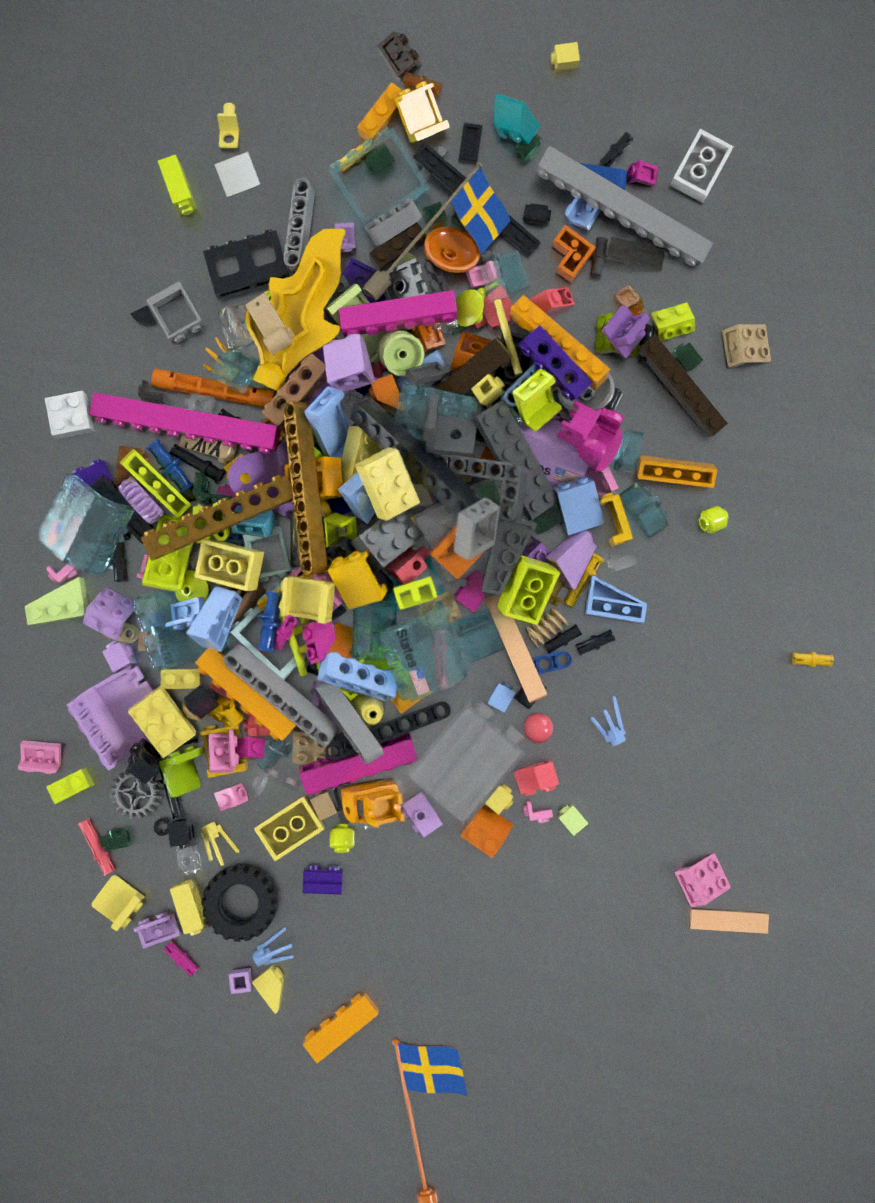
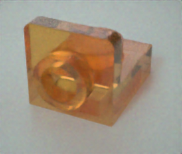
M630 284L614 294L615 300L621 306L626 305L633 316L639 315L644 310L642 298Z

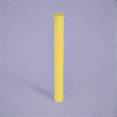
M501 299L495 300L494 305L507 349L512 354L510 360L515 375L522 374Z

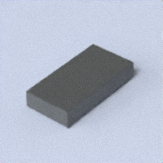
M433 362L406 369L405 375L417 386L447 378L448 372L438 362Z

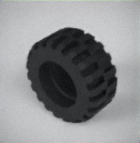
M235 864L218 872L209 881L208 886L203 892L204 898L202 899L201 906L204 907L202 913L203 917H206L208 920L206 922L208 927L212 926L213 932L216 935H223L225 940L234 939V942L248 941L253 937L261 935L273 921L278 909V894L275 891V884L270 881L271 877L268 874L262 873V869L258 867L257 869L253 868L249 864ZM237 884L248 886L257 895L258 909L251 918L236 920L230 917L224 910L222 904L223 895L231 886Z

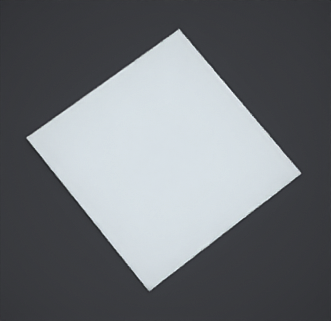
M248 152L214 164L227 197L260 185Z

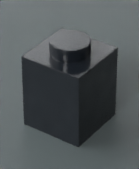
M203 684L184 697L190 710L200 719L219 705L215 699L217 694L211 687L207 689Z

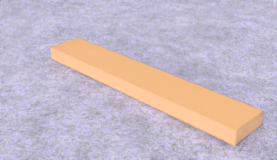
M493 595L485 598V603L529 703L546 697L547 692L514 618L504 616L496 607L501 596Z

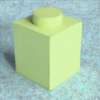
M572 804L570 806L565 805L558 811L560 814L557 817L573 836L589 824Z

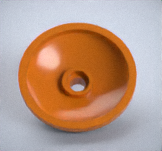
M439 227L429 232L426 236L424 251L428 259L438 268L452 273H462L473 269L477 265L480 258L479 249L471 235L465 231L454 227Z

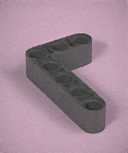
M435 455L440 461L445 458V465L456 474L503 480L499 516L504 521L512 522L521 518L528 471L525 466L463 456ZM460 461L464 463L462 470L459 469ZM481 463L482 470L478 473L477 465ZM497 466L500 467V473L498 475H496L495 468ZM516 468L519 470V475L517 478H515L513 475V472ZM512 488H515L516 495L514 498H512L510 495ZM509 508L513 509L512 517L508 516Z

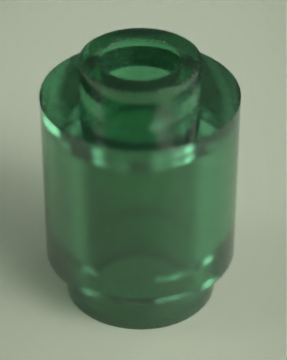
M536 133L529 144L518 143L514 150L517 157L522 161L530 159L542 146L540 136Z

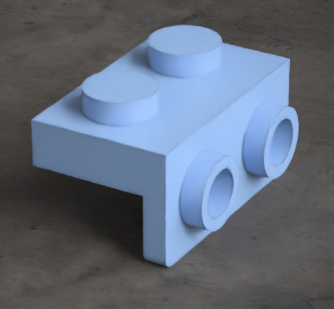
M574 198L573 202L568 205L565 215L571 224L589 231L601 210L590 207L587 201L582 198Z
M203 597L171 604L172 622L165 623V626L173 627V630H183L186 625L190 627L204 605Z

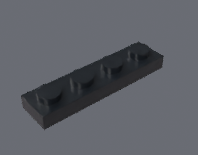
M103 474L89 487L135 538L143 544L141 537L145 536V532L155 528L139 515L106 475Z

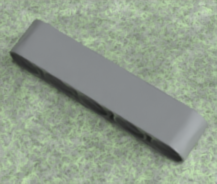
M299 178L294 182L288 221L284 263L293 273L298 270L310 235L315 190L306 178ZM300 241L297 246H294L296 242Z
M322 682L314 687L317 697L366 765L384 755L380 744L338 686Z

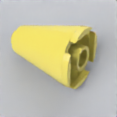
M358 694L350 702L368 729L377 726L382 720L384 705L381 700Z

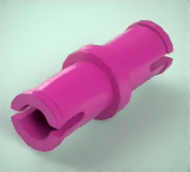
M287 615L282 626L278 627L277 635L273 642V647L278 643L275 649H283L286 641L291 638L292 630L297 624L296 618L291 623L294 616Z
M170 941L164 947L163 951L189 977L199 969L187 957L188 954L186 952L183 953L173 941Z

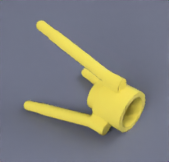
M214 821L201 828L203 832L201 835L204 839L210 862L213 859L209 841H211L220 865H224L214 840L219 837L218 833L223 836L236 853L240 852L223 831L220 824L216 826Z

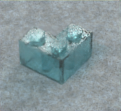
M637 481L619 494L624 506L635 516L640 528L650 538L669 526L666 519L668 515L660 507L662 504L661 500L657 495L653 496L646 485L643 487Z

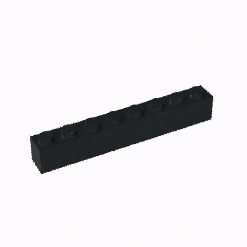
M372 398L356 405L350 419L383 449L388 447L398 449L406 470L457 517L459 512L482 500L476 492L433 453H427L426 447Z

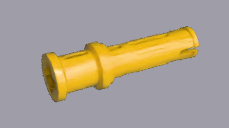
M593 553L577 587L574 590L570 589L568 595L563 600L565 604L574 608L591 576H596V570L605 559Z

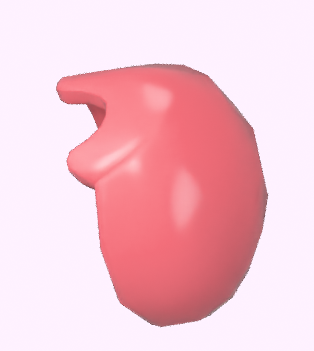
M544 713L530 715L524 723L525 735L533 743L542 744L548 741L553 733L551 719Z

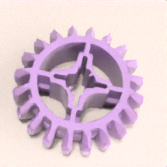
M134 477L125 479L119 486L120 493L148 523L153 524L157 522L164 514V510Z

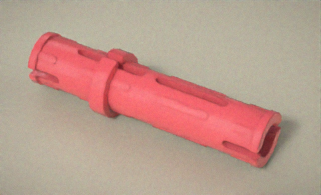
M90 819L79 823L78 826L95 856L93 858L98 862L104 876L115 871L116 869L108 856L109 853L105 851Z

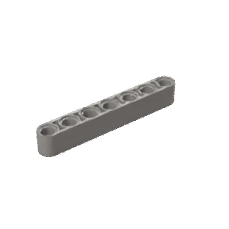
M236 645L224 656V663L231 671L318 744L327 746L337 735L339 728L335 722L244 646Z

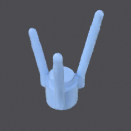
M613 696L618 726H614L606 709L603 712L611 728L607 731L608 734L594 717H591V721L604 736L606 742L616 746L626 740L624 737L626 732L622 725L616 697Z
M285 927L263 944L256 946L257 950L252 952V956L258 967L263 964L267 966L271 963L294 957L293 955L272 959V956L292 948V944L270 952L269 948H265L286 931Z

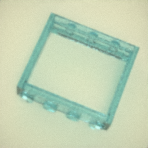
M388 127L378 132V138L375 140L369 138L362 143V149L359 151L353 149L346 154L347 159L342 162L338 159L330 165L331 169L328 171L364 228L368 223L404 200H414L431 189L393 128L390 130ZM391 137L420 185L366 220L337 175V172Z

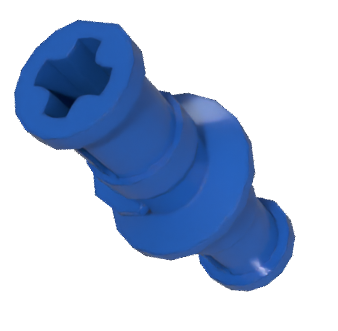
M157 439L145 449L150 451L155 457L156 462L161 465L159 471L164 470L161 476L169 475L170 480L175 483L180 490L179 493L182 494L188 488L194 486V483H191L184 475L183 470L177 466L179 457L172 459L169 452L161 445V440Z
M267 591L268 598L264 609L265 614L258 615V618L263 620V622L258 623L262 625L259 646L256 649L274 652L272 647L274 636H276V627L282 626V623L277 621L280 614L279 603L282 594Z

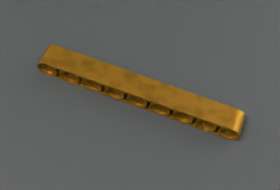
M288 401L284 405L283 413L301 570L304 574H323L327 569V558L312 427L304 413L309 405L306 402Z

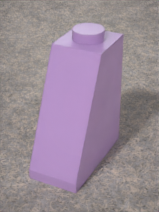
M587 530L569 535L545 557L548 563L552 564L560 572L558 579L562 586L572 590L577 587L597 547L593 540V535Z

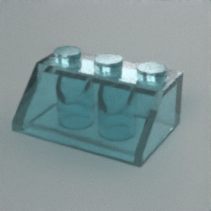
M376 601L353 608L352 658L372 661H396L397 603Z

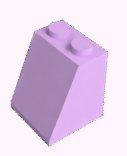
M350 334L345 339L332 340L329 344L323 345L327 381L333 388L342 390L344 393L375 383L365 340L360 334Z

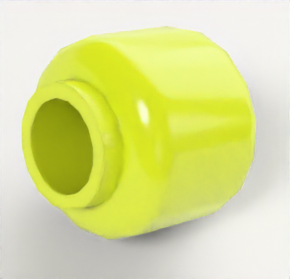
M719 506L710 507L701 512L699 525L703 531L708 533L720 531L727 526L728 513Z
M337 824L336 828L330 830L329 846L334 849L335 853L350 852V849L355 845V832L353 829L348 828V824Z

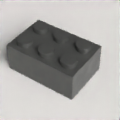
M404 511L387 521L379 520L353 540L351 545L356 551H367L366 562L375 574L424 535Z

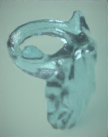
M269 736L265 741L264 758L257 759L260 769L271 768L282 756L288 757L291 754L293 744H286L285 740L281 741L280 739L276 741L273 737Z

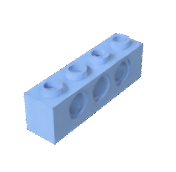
M331 652L320 662L317 680L388 702L396 697L399 676L392 674L389 670H380L375 668L374 665L362 664L356 659H347L341 657L339 653Z

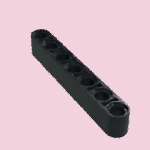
M438 702L369 728V730L380 744L447 718L451 713V707L446 702ZM438 706H442L445 709L443 716L438 715L436 711ZM420 713L427 715L426 723L419 720ZM403 719L407 720L410 724L408 730L401 727ZM384 726H389L391 728V736L388 737L384 735ZM343 738L328 744L324 748L323 754L327 760L335 761L354 754L356 751L355 749L349 750L346 745L348 739ZM332 746L338 750L336 757H331L328 754V749Z

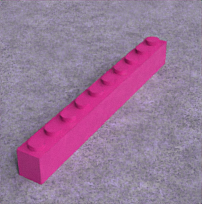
M93 392L89 415L95 418L94 421L106 423L107 420L112 421L113 425L124 427V424H129L131 428L142 430V427L149 428L150 432L160 433V431H166L167 435L175 437L182 434L185 435V438L196 440L198 437L204 438V442L213 444L215 441H220L224 446L233 447V444L240 445V448L245 450L258 448L259 452L270 454V451L277 452L281 429L275 425Z

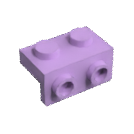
M167 911L157 914L156 919L151 921L149 918L143 919L134 928V931L138 932L143 949L181 935L174 912L170 914Z

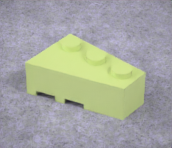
M78 577L26 605L27 624L36 626L84 617L88 606L84 578Z

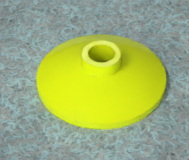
M195 570L186 571L181 593L175 592L179 602L197 597H203L204 603L206 602L209 594L208 583L206 580L195 578Z

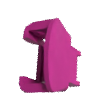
M575 400L573 407L578 410H571L568 417L572 418L570 424L563 421L561 425L567 432L560 429L557 437L577 447L578 457L595 472H600L611 464L619 451L623 438L620 426L624 417L617 411L605 408L595 411Z

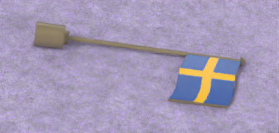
M476 163L475 169L386 272L384 270L381 272L377 270L363 286L362 290L370 298L377 301L392 284L389 274L450 203L460 222L475 241L480 255L483 254L510 222L509 215L500 199L489 186L482 171V163Z

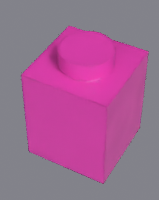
M255 737L237 739L235 754H238V759L256 760L264 758L265 739Z

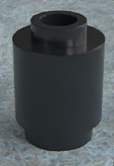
M526 204L523 219L528 220L530 223L545 225L546 221L550 222L552 210H548V205Z

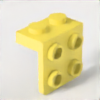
M113 875L92 902V907L112 921L111 928L118 931L128 926L131 921L129 917L133 912L137 913L143 905L141 901L145 896L117 875Z

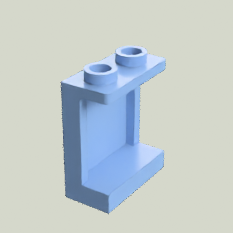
M580 476L576 481L570 483L562 482L553 488L557 495L564 521L562 523L563 529L568 535L605 524L595 482L591 477Z

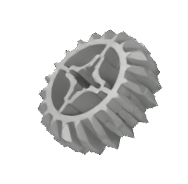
M124 769V775L122 773L117 774L120 780L114 779L112 781L117 785L110 787V790L115 791V794H111L110 798H116L112 805H119L116 809L117 812L122 809L124 810L122 816H126L129 812L130 819L134 818L135 813L137 819L142 818V813L145 817L149 816L148 810L153 813L155 811L153 805H160L156 799H162L163 797L157 794L163 788L156 787L161 781L157 780L154 782L153 779L156 778V774L148 782L151 792L145 790L143 782L137 778L132 787L125 788L123 787L124 783L134 776L127 772V769ZM137 788V792H140L142 795L136 796L135 793L130 791ZM122 793H123L124 795H127V796L129 797V799H130V803H129V804H130L131 806H129V805L124 801V799H123V797H122ZM141 798H150L146 806L137 808Z

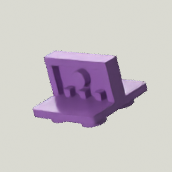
M623 305L604 326L602 332L621 357L627 358L645 336V324L650 318L646 313L633 316L626 305Z

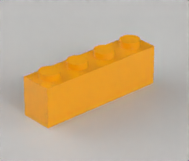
M638 455L635 474L638 479L714 488L718 469L714 464Z
M366 992L362 995L356 994L350 1000L351 1003L347 1007L341 1006L335 1011L336 1015L332 1019L326 1018L320 1023L318 1030H311L304 1036L303 1046L316 1063L320 1062L379 1015V1009Z

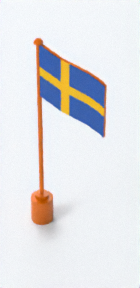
M394 1039L392 1044L395 1046L423 1189L417 1194L418 1203H438L436 1191L427 1188L407 1090L423 1093H456L468 1096L459 1051L456 1048L447 1046L403 1044L398 1039Z

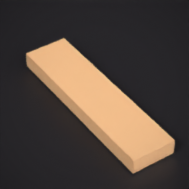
M693 908L690 911V929L768 934V913Z

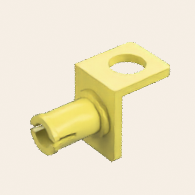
M225 103L223 105V114H217L220 129L219 147L238 148L239 127L237 115L235 114L236 107L232 103ZM226 136H232L234 137V141L231 143L224 142V138Z

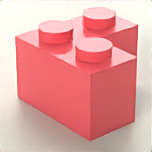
M550 759L513 771L520 794H525V796L535 794L537 789L548 792L556 789L555 786L559 785L553 762Z

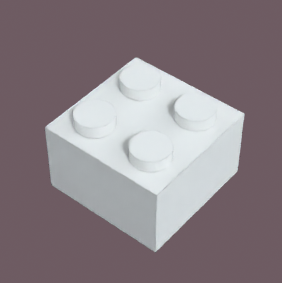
M77 391L45 398L53 437L61 439L95 432L92 416L89 415L88 395L85 392Z

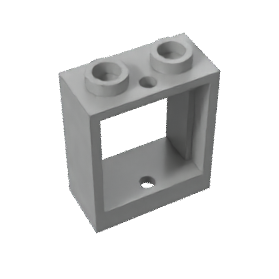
M180 281L146 299L171 343H178L184 340L187 334H194L200 331L204 325ZM182 295L196 321L172 334L157 308Z
M484 498L458 513L454 545L455 553L469 561L495 545L500 506ZM479 522L478 531L474 533L475 523Z

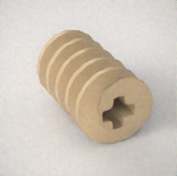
M554 608L550 609L551 615L546 612L544 613L545 620L540 618L538 625L532 624L533 629L528 626L526 627L528 637L538 649L537 642L544 645V637L549 640L551 639L550 632L557 635L556 628L563 630L562 623L569 626L565 618Z

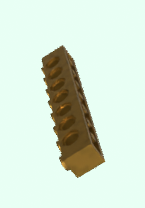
M277 475L271 478L272 482L264 484V482L254 485V489L249 492L242 490L235 494V498L230 500L228 498L217 501L218 505L210 508V505L199 509L200 513L193 516L191 513L181 517L179 522L174 523L170 521L162 525L163 528L158 531L152 529L145 532V536L141 537L151 561L293 501L292 485L288 476ZM274 488L279 494L277 497L271 498L267 495L268 490ZM252 496L260 498L261 501L258 505L253 506L249 503ZM234 504H240L242 511L240 513H233L231 507ZM222 512L224 519L222 521H215L213 519L214 513ZM197 520H205L206 526L203 529H197L195 527ZM180 527H185L188 529V533L184 537H179L177 530ZM160 536H169V542L166 545L159 544Z

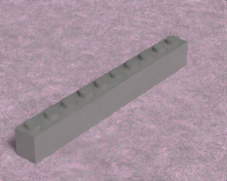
M548 146L535 169L541 178L550 179L560 189H567L573 197L577 199L582 198L587 201L590 207L599 208L604 211L607 217L616 218L621 221L620 224L626 228H633L639 236L648 237L653 240L656 246L665 247L673 256H680L685 259V262L690 266L698 267L702 264L713 245V242L551 146Z

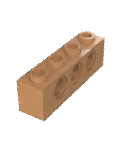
M312 353L305 357L301 366L289 376L287 383L277 390L276 396L266 403L261 413L285 431L283 409L281 410L282 404L288 401L308 403L327 381L325 364ZM312 373L311 378L305 380L307 374ZM299 388V392L293 395V391Z

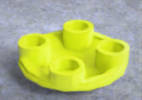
M468 289L456 298L458 320H455L457 324L468 327L482 321L484 308L483 294L476 290Z

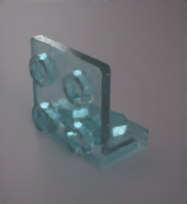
M229 348L218 356L210 377L245 394L260 363L258 359L247 357L236 348Z
M488 608L452 622L469 663L504 649L496 624Z

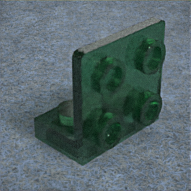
M195 472L192 495L200 504L211 505V502L216 503L224 498H228V500L233 498L232 496L209 493L210 482H208V478L204 473Z

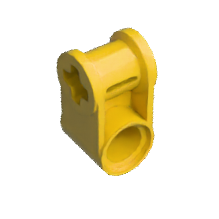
M222 696L217 699L219 705L209 713L216 721L232 727L238 725L244 717L240 711H237L233 701Z

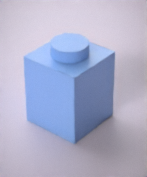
M505 682L502 685L498 683L487 703L505 713L516 693L512 691L513 686Z

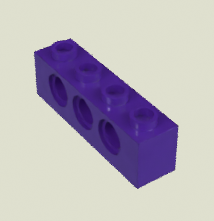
M541 325L535 327L519 343L521 351L535 361L534 365L538 369H542L554 377L555 383L553 385L559 387L562 396L567 400L577 399L593 383ZM538 346L544 348V355L538 352ZM552 360L557 362V369L551 366ZM565 374L570 376V384L565 381Z

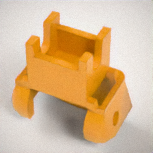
M392 778L366 781L341 789L343 812L351 823H368L377 828L381 824L398 820L401 822L405 821L404 814L401 813L400 804H403L402 794L399 793L398 786ZM356 800H362L364 818L358 815Z

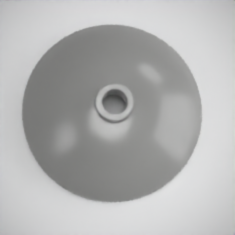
M609 373L608 378L596 391L588 387L575 400L595 411L604 408L611 401L615 392V384L611 374ZM558 389L557 393L561 405L569 412L572 409L577 411L578 409L573 407L575 400H567L562 396L561 390Z

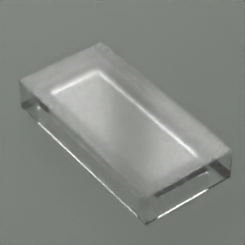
M497 260L479 266L490 304L498 299H507L508 294Z

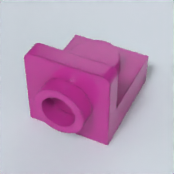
M641 160L630 164L627 170V182L631 184L637 181L651 187L655 186L659 167Z

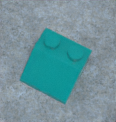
M496 94L493 125L498 130V135L504 139L510 138L516 143L529 144L541 125L525 102Z

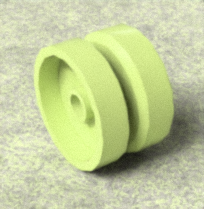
M397 329L394 332H387L378 343L377 354L379 361L395 375L406 376V369L421 366L423 363V345L416 337L405 330Z

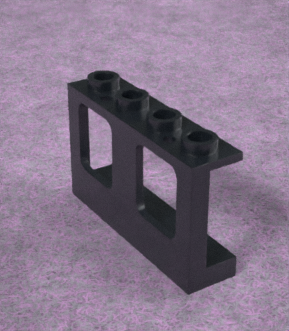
M265 230L256 236L247 235L243 240L239 241L230 240L222 246L212 245L203 251L213 289L218 299L269 285L270 277L281 279L290 277L287 266L284 263V255L276 230ZM271 240L276 260L272 263L255 266L249 246ZM235 251L239 271L219 277L213 257Z

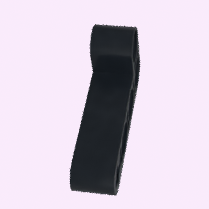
M341 536L326 548V571L335 558L341 556L345 558L356 552L355 548L351 545L352 540L349 537ZM379 570L377 573H373L378 585L385 584L388 590L383 599L380 600L385 601L390 596L394 583L382 570Z

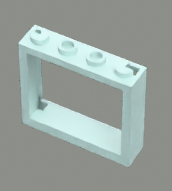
M277 581L271 587L272 592L281 588V583ZM264 594L258 601L265 598L267 595ZM258 606L255 609L251 607L244 614L245 619L241 623L237 621L231 627L230 637L238 645L248 649L285 680L297 668L294 657L279 671L240 634L261 612ZM307 652L302 654L304 659L307 657Z

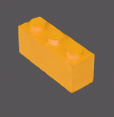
M392 82L357 126L358 135L364 140H368L373 146L399 113L394 98L400 96L399 92L402 89Z

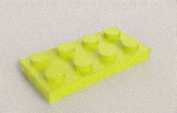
M162 515L158 521L156 531L162 529V525L170 521L176 523L181 521V518ZM180 527L177 530L179 537H184L188 533V529L185 527ZM160 536L159 544L166 545L169 542V536ZM193 544L154 561H151L149 557L142 585L181 593Z

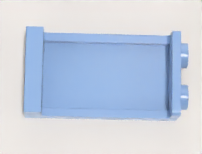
M329 386L304 413L324 456L342 459L350 425L340 404L344 397L343 391Z

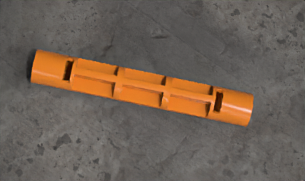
M154 368L151 378V386L155 388L206 396L262 408L275 397V390L256 388L254 386Z

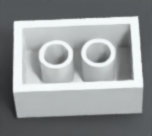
M700 129L670 186L703 203L734 146Z

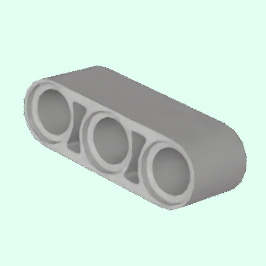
M406 199L368 223L365 230L374 245H381L418 222L422 215L413 199Z

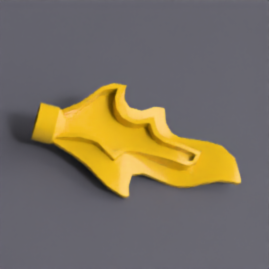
M344 229L321 230L311 237L304 250L298 270L293 276L285 279L270 277V302L285 327H289L295 337L292 344L273 355L263 341L264 336L247 309L245 316L247 328L258 348L260 365L252 380L277 391L281 386H284L286 377L305 357L321 349L323 345L329 344L341 331V326L332 325L324 320V309L340 281L341 246L346 234Z

